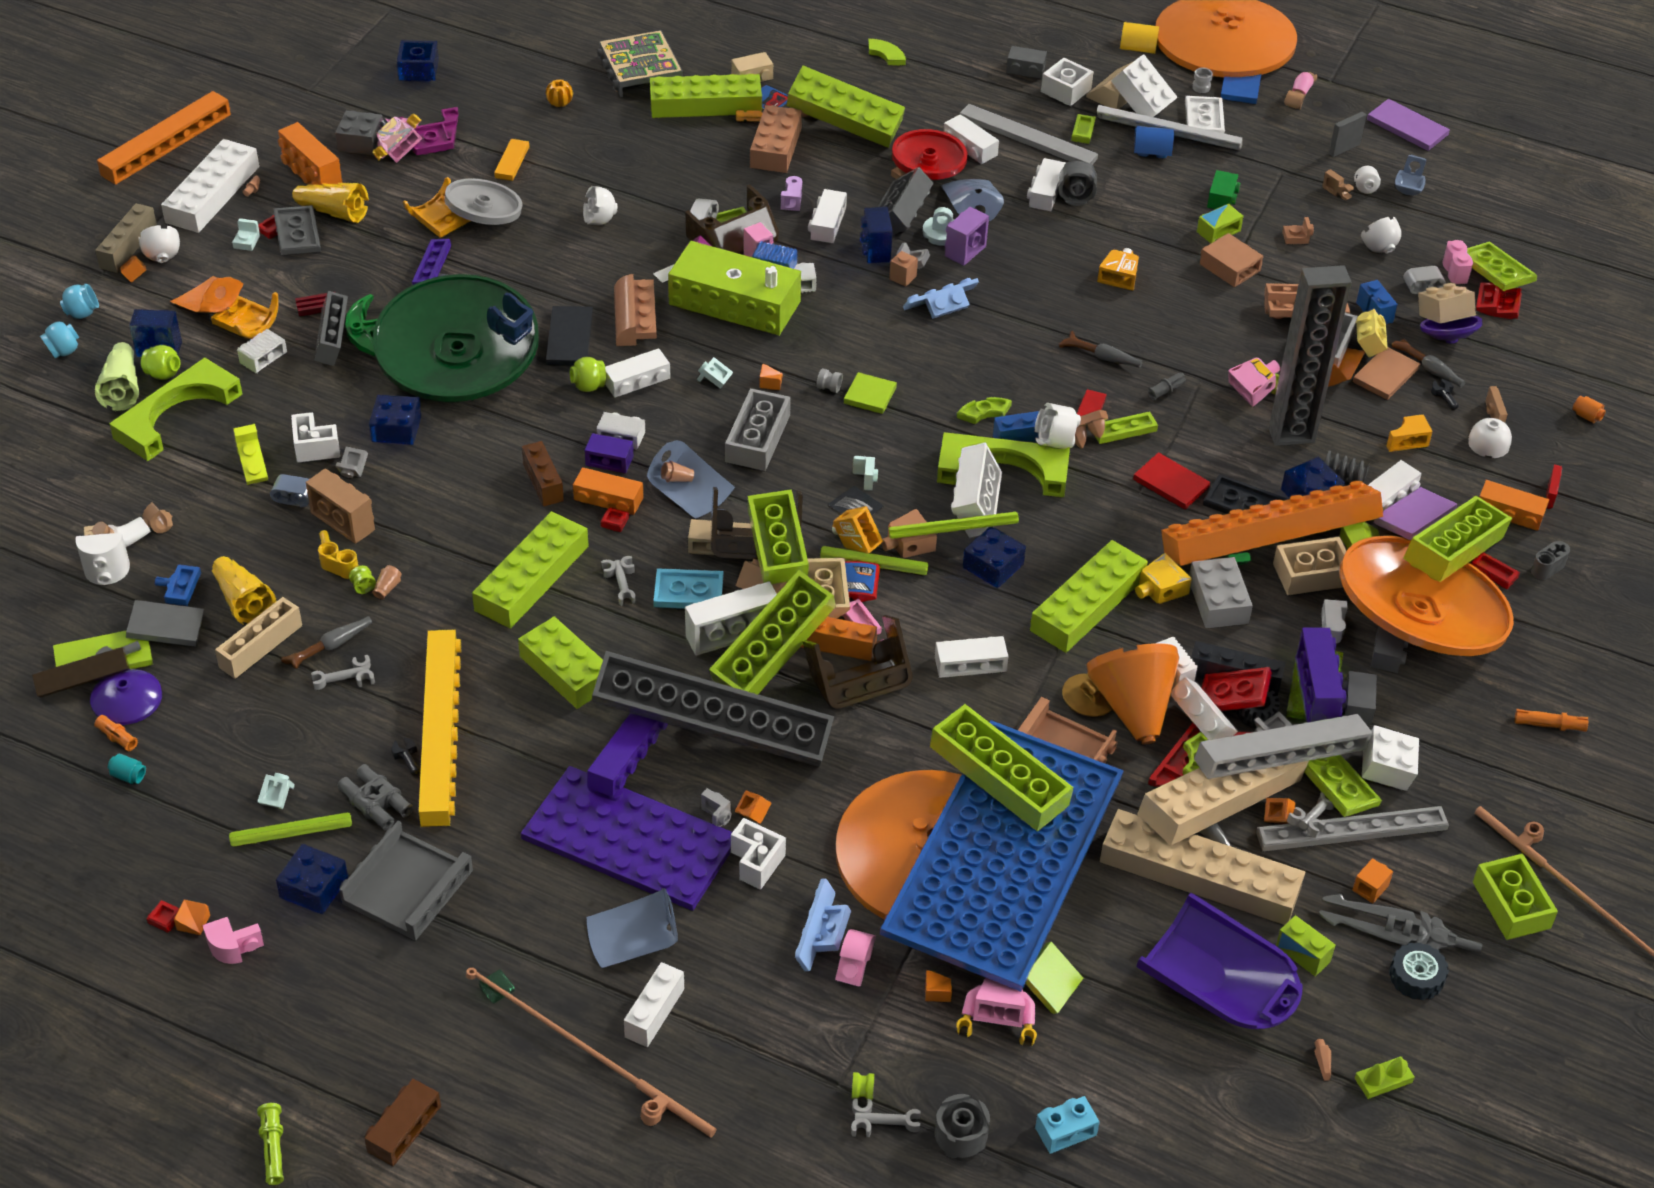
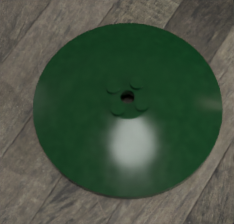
M454 274L434 277L405 289L385 306L376 321L373 332L375 357L386 377L396 386L412 395L442 402L478 399L498 392L513 383L533 361L539 341L538 323L535 313L533 311L532 331L516 345H511L503 340V335H498L489 328L487 310L490 306H495L508 320L515 322L507 317L503 311L502 300L505 293H511L521 304L532 309L521 294L502 282L478 275ZM456 346H461V347H462V348L459 349V350H455V349H454Z

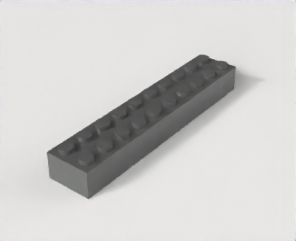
M1345 265L1302 268L1268 428L1275 446L1315 443L1352 284Z
M609 651L605 652L592 694V702L817 767L822 762L834 716Z

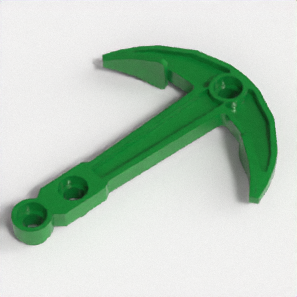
M369 294L352 305L346 314L345 327L347 337L360 351L375 356L373 332L377 319L364 320L366 319L370 303L374 299V295Z

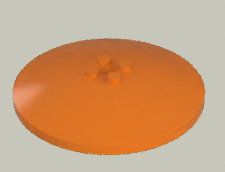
M1179 0L1161 12L1155 25L1159 26L1157 45L1168 58L1192 71L1198 68L1210 69L1213 73L1212 76L1246 77L1272 72L1285 65L1291 59L1297 44V33L1291 21L1277 9L1258 0Z
M1375 536L1365 538L1354 543L1346 551L1339 570L1340 580L1345 592L1365 616L1384 630L1406 642L1438 653L1476 656L1487 654L1500 648L1512 631L1513 613L1506 597L1492 580L1469 562L1439 582L1431 579L1428 574L1418 568H1414L1403 559L1411 540L1404 537Z
M918 770L890 776L864 790L853 800L843 814L836 836V861L838 869L852 895L875 915L884 920L886 919L961 774L938 770Z

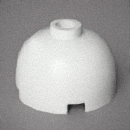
M591 186L585 196L589 199L588 204L584 203L583 207L584 221L590 225L606 224L612 219L613 214H616L617 203H615L612 193L607 189Z
M1389 217L1377 220L1368 226L1370 230L1366 233L1365 231L1361 233V238L1367 248L1377 253L1385 252L1387 254L1394 251L1395 246L1401 239V228L1395 217H1393V220H1390Z
M160 225L148 227L141 232V237L138 238L143 254L148 259L160 263L173 258L178 253L180 246L179 233L171 226H167V229H161Z
M1495 418L1482 419L1471 429L1468 438L1469 446L1480 456L1502 457L1509 451L1512 441L1511 431L1506 423Z

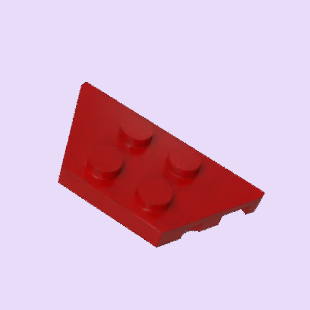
M1194 722L1151 775L1148 785L1160 787L1183 776V768L1189 763L1188 754L1183 748L1184 742L1200 733L1199 728Z

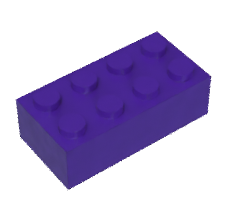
M1302 628L1295 659L1307 723L1342 717V704L1346 703V691L1342 690L1343 674L1338 671L1339 655L1335 654L1336 639L1332 637L1330 628Z

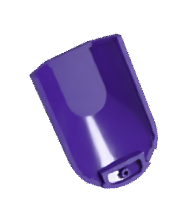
M1193 893L1187 896L1174 922L1146 958L1141 956L1136 965L1140 970L1223 1020L1243 1028L1265 1029L1285 1022L1296 1011L1302 997L1303 987L1297 974L1298 969L1286 953Z

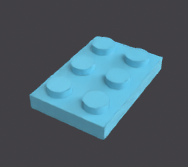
M657 569L654 607L685 608V606L722 596L724 571Z

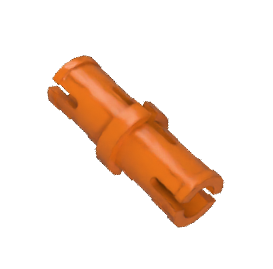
M100 715L95 720L94 726L104 732L110 741L117 742L128 751L133 750L137 746V738L127 733L121 724H115L105 715Z

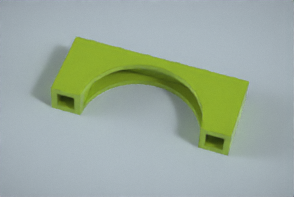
M203 358L109 423L113 439L146 461H149L164 450L161 436L154 430L153 426L157 418L166 409L191 399H211L228 405L242 395L240 379L207 358Z

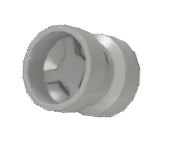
M1198 68L1195 70V80L1192 87L1195 92L1207 93L1210 91V81L1213 75L1210 69Z
M822 368L819 372L816 386L819 389L824 390L827 388L831 392L838 393L842 384L843 374L839 372L832 374L829 370Z

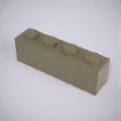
M136 203L96 248L95 251L100 269L118 273L120 267L130 259L140 247L138 238L141 237V232L148 227L157 226L153 207Z

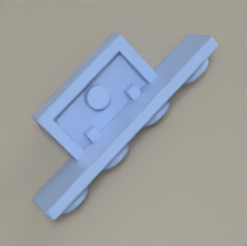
M967 278L957 285L951 283L938 291L932 289L922 296H918V294L907 298L903 308L907 310L926 304L932 319L968 308L970 304L964 291L973 289L979 283L978 278L973 280Z
M826 878L820 880L819 886L816 889L815 898L809 910V916L805 928H803L799 946L795 952V958L804 971L811 970L816 952L839 950L851 913L848 905L832 906L835 891Z

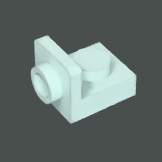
M239 219V231L232 242L233 248L252 251L260 237L258 222Z
M713 357L709 364L705 361L698 372L701 374L697 380L700 382L705 376L721 389L733 372Z
M284 774L266 775L258 803L283 809L288 791L293 789L295 784L288 780L289 776Z

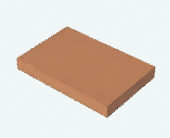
M1387 347V350L1376 354L1354 376L1353 382L1388 400L1419 369L1420 363Z

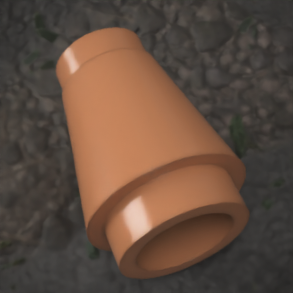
M669 461L662 465L661 478L665 479L666 482H692L694 470Z
M390 565L382 568L372 591L373 595L379 599H384L401 581V572Z

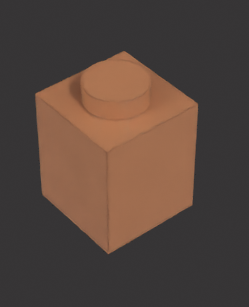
M903 251L899 252L890 261L889 279L906 287L917 277L918 258Z

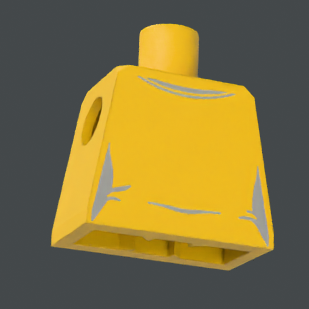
M1164 553L1142 569L1139 586L1135 587V592L1141 599L1149 595L1156 603L1161 604L1188 595L1192 578Z

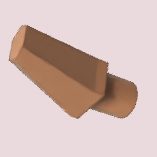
M254 176L246 185V188L243 190L245 196L248 197L258 191L260 184L259 176Z
M1317 1039L1314 1042L1316 1047L1314 1052L1324 1081H1329L1331 1078V1050L1328 1045H1325L1323 1039Z

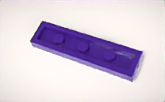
M431 239L413 278L412 285L438 277L451 248L450 239Z

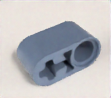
M284 474L279 475L270 491V497L278 503L306 507L309 505L306 481L309 479Z

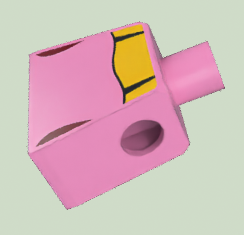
M1254 358L1228 370L1229 383L1254 407L1275 388V374L1281 369L1275 360L1265 365L1260 358Z

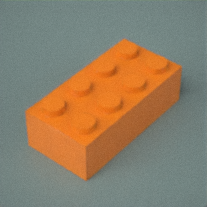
M296 122L278 130V143L282 151L281 160L295 174H298L304 183L311 185L342 183L339 159L301 124Z

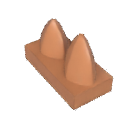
M1097 410L1080 416V425L1076 428L1075 444L1082 449L1085 445L1087 426L1093 435L1098 438L1102 437L1105 430V420L1108 419L1106 411Z

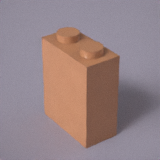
M1228 233L1202 249L1200 265L1233 287H1236L1261 271L1263 255Z

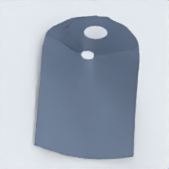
M965 179L941 185L958 214L964 212L969 207L975 208L977 205H983L986 210L985 214L989 216V221L996 217L1004 204L1003 196L989 180ZM982 189V192L978 194L975 190Z
M678 440L669 442L660 449L653 458L647 472V477L652 485L695 519L711 512L713 487L718 488V506L725 501L735 488L684 442ZM670 450L671 455L665 462L673 461L694 470L692 482H666L665 479L661 478V468L665 463L662 462V456L666 451Z
M665 888L644 898L587 917L590 946L601 968L668 948L678 941L673 908ZM669 923L671 926V931L667 930V925Z

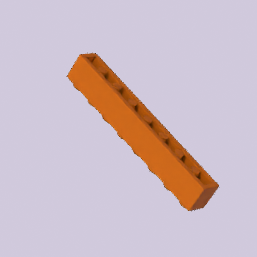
M212 91L97 160L100 176L115 185L230 116L228 99Z

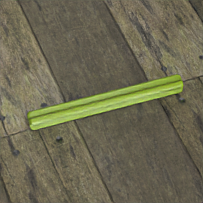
M822 546L820 551V558H844L845 561L870 562L879 564L882 569L926 575L928 572L927 562Z
M347 812L229 833V840L231 846L234 847L352 826L350 813Z

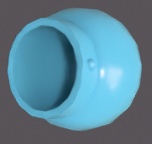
M88 284L82 286L72 285L66 288L62 295L63 300L60 301L64 313L76 319L86 318L93 313L94 309L99 308L98 299Z
M55 322L49 325L45 333L40 336L55 359L60 355L67 356L72 354L78 346L76 339L79 336L71 324L66 326L63 322Z

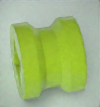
M367 566L355 567L349 573V579L354 584L353 586L357 593L365 594L374 589L376 580L371 575V571Z
M853 1072L852 1099L865 1097L867 1100H873L874 1074L869 1073L867 1076L860 1075L859 1072Z

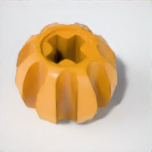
M561 79L553 80L546 88V98L551 105L564 107L571 102L573 90L568 82Z

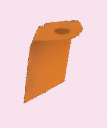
M212 276L199 286L170 302L199 313L224 312L230 309L243 287V283L232 277L217 278Z
M1347 348L1339 368L1333 364L1328 387L1350 380L1365 351Z

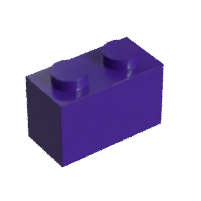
M592 433L584 450L585 466L627 473L634 457L633 441Z

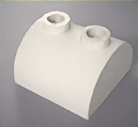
M122 533L76 536V545L84 574L90 582L107 585L118 582L126 576L130 568V562Z

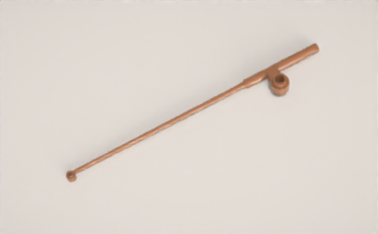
M1480 806L1476 809L1475 814L1539 867L1545 868L1654 957V950L1550 866L1544 857L1530 847L1533 843H1538L1543 839L1544 828L1540 823L1529 822L1526 824L1524 832L1518 837Z
M475 968L467 969L466 977L468 979L478 978L635 1084L637 1089L651 1097L653 1100H648L641 1109L640 1117L644 1124L648 1126L656 1125L660 1122L662 1114L668 1109L710 1138L714 1136L717 1130L715 1127L643 1079L636 1078L479 974Z

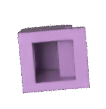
M791 176L786 179V191L781 192V210L800 211L802 179L797 176Z

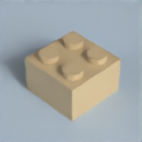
M1447 283L1441 288L1430 287L1426 291L1418 293L1419 314L1421 317L1441 324L1476 315L1475 292L1467 290L1466 287H1458L1455 283Z

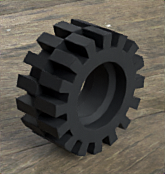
M1268 688L1263 706L1266 709H1255L1253 707L1236 709V715H1238L1239 720L1243 719V724L1251 723L1250 727L1254 728V725H1256L1254 720L1259 717L1264 722L1278 712L1280 706L1279 697L1275 696L1273 690L1269 692Z

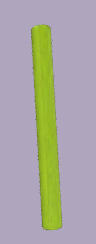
M1017 512L894 526L889 528V537L894 539L1016 524L1019 522Z

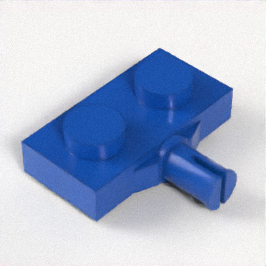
M178 565L175 573L170 578L158 576L155 578V586L168 588L164 596L165 603L188 605L201 575L200 567Z

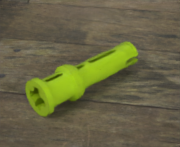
M266 1103L257 1108V1115L261 1120L259 1135L264 1141L266 1183L269 1185H277L284 1181L280 1147L283 1126L280 1124L279 1117L282 1108L277 1103Z

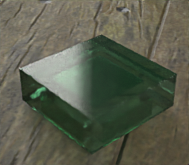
M501 969L486 977L509 994L515 991L514 985ZM479 981V987L493 1004L505 997L484 982Z

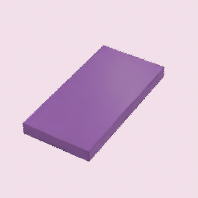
M1387 99L1370 112L1367 117L1368 121L1427 151L1448 136L1450 129L1390 99Z
M1420 487L1384 510L1383 517L1374 519L1373 523L1408 540H1412L1414 536L1457 508V503Z

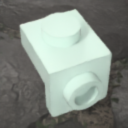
M854 456L853 474L865 475L864 490H872L873 482L878 481V469H874L875 457Z

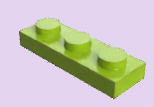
M1150 412L1105 421L1104 433L1101 438L1096 437L1099 444L1152 433L1157 431L1158 424Z

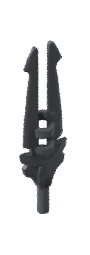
M1342 894L1322 898V901L1325 903L1387 919L1386 926L1383 927L1320 910L1319 915L1333 926L1343 923L1352 928L1404 946L1410 942H1419L1425 945L1428 944L1437 950L1447 947L1453 948L1455 946L1480 953L1482 949V943L1457 937V935L1444 926L1441 919L1435 916L1431 919L1428 913L1420 911L1421 920H1419L1412 911L1347 901L1343 898Z

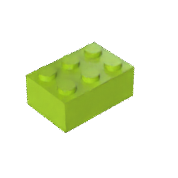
M1523 854L1478 865L1473 884L1506 940L1552 928L1558 911Z

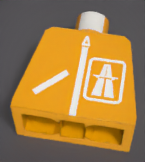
M1125 248L1122 251L1111 250L1099 266L1097 282L1133 291L1139 257L1133 254V251L1129 248Z
M867 506L846 510L833 521L832 531L835 535H839L845 548L870 553L883 542Z

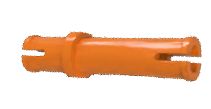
M1516 709L1515 724L1559 728L1560 731L1570 729L1587 732L1588 717L1570 716L1564 712L1552 714Z

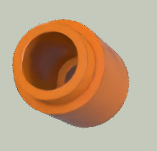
M1579 396L1572 408L1576 415L1592 423L1601 421L1606 413L1603 404L1587 396Z

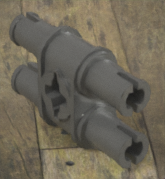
M367 764L361 765L356 772L357 777L365 782V785L359 788L348 777L342 778L337 784L338 789L349 798L350 805L359 809L366 819L375 821L384 831L391 828L394 824V818L384 811L386 808L393 807L402 817L409 816L413 811V805L401 796L400 789L390 784L384 775L376 774Z

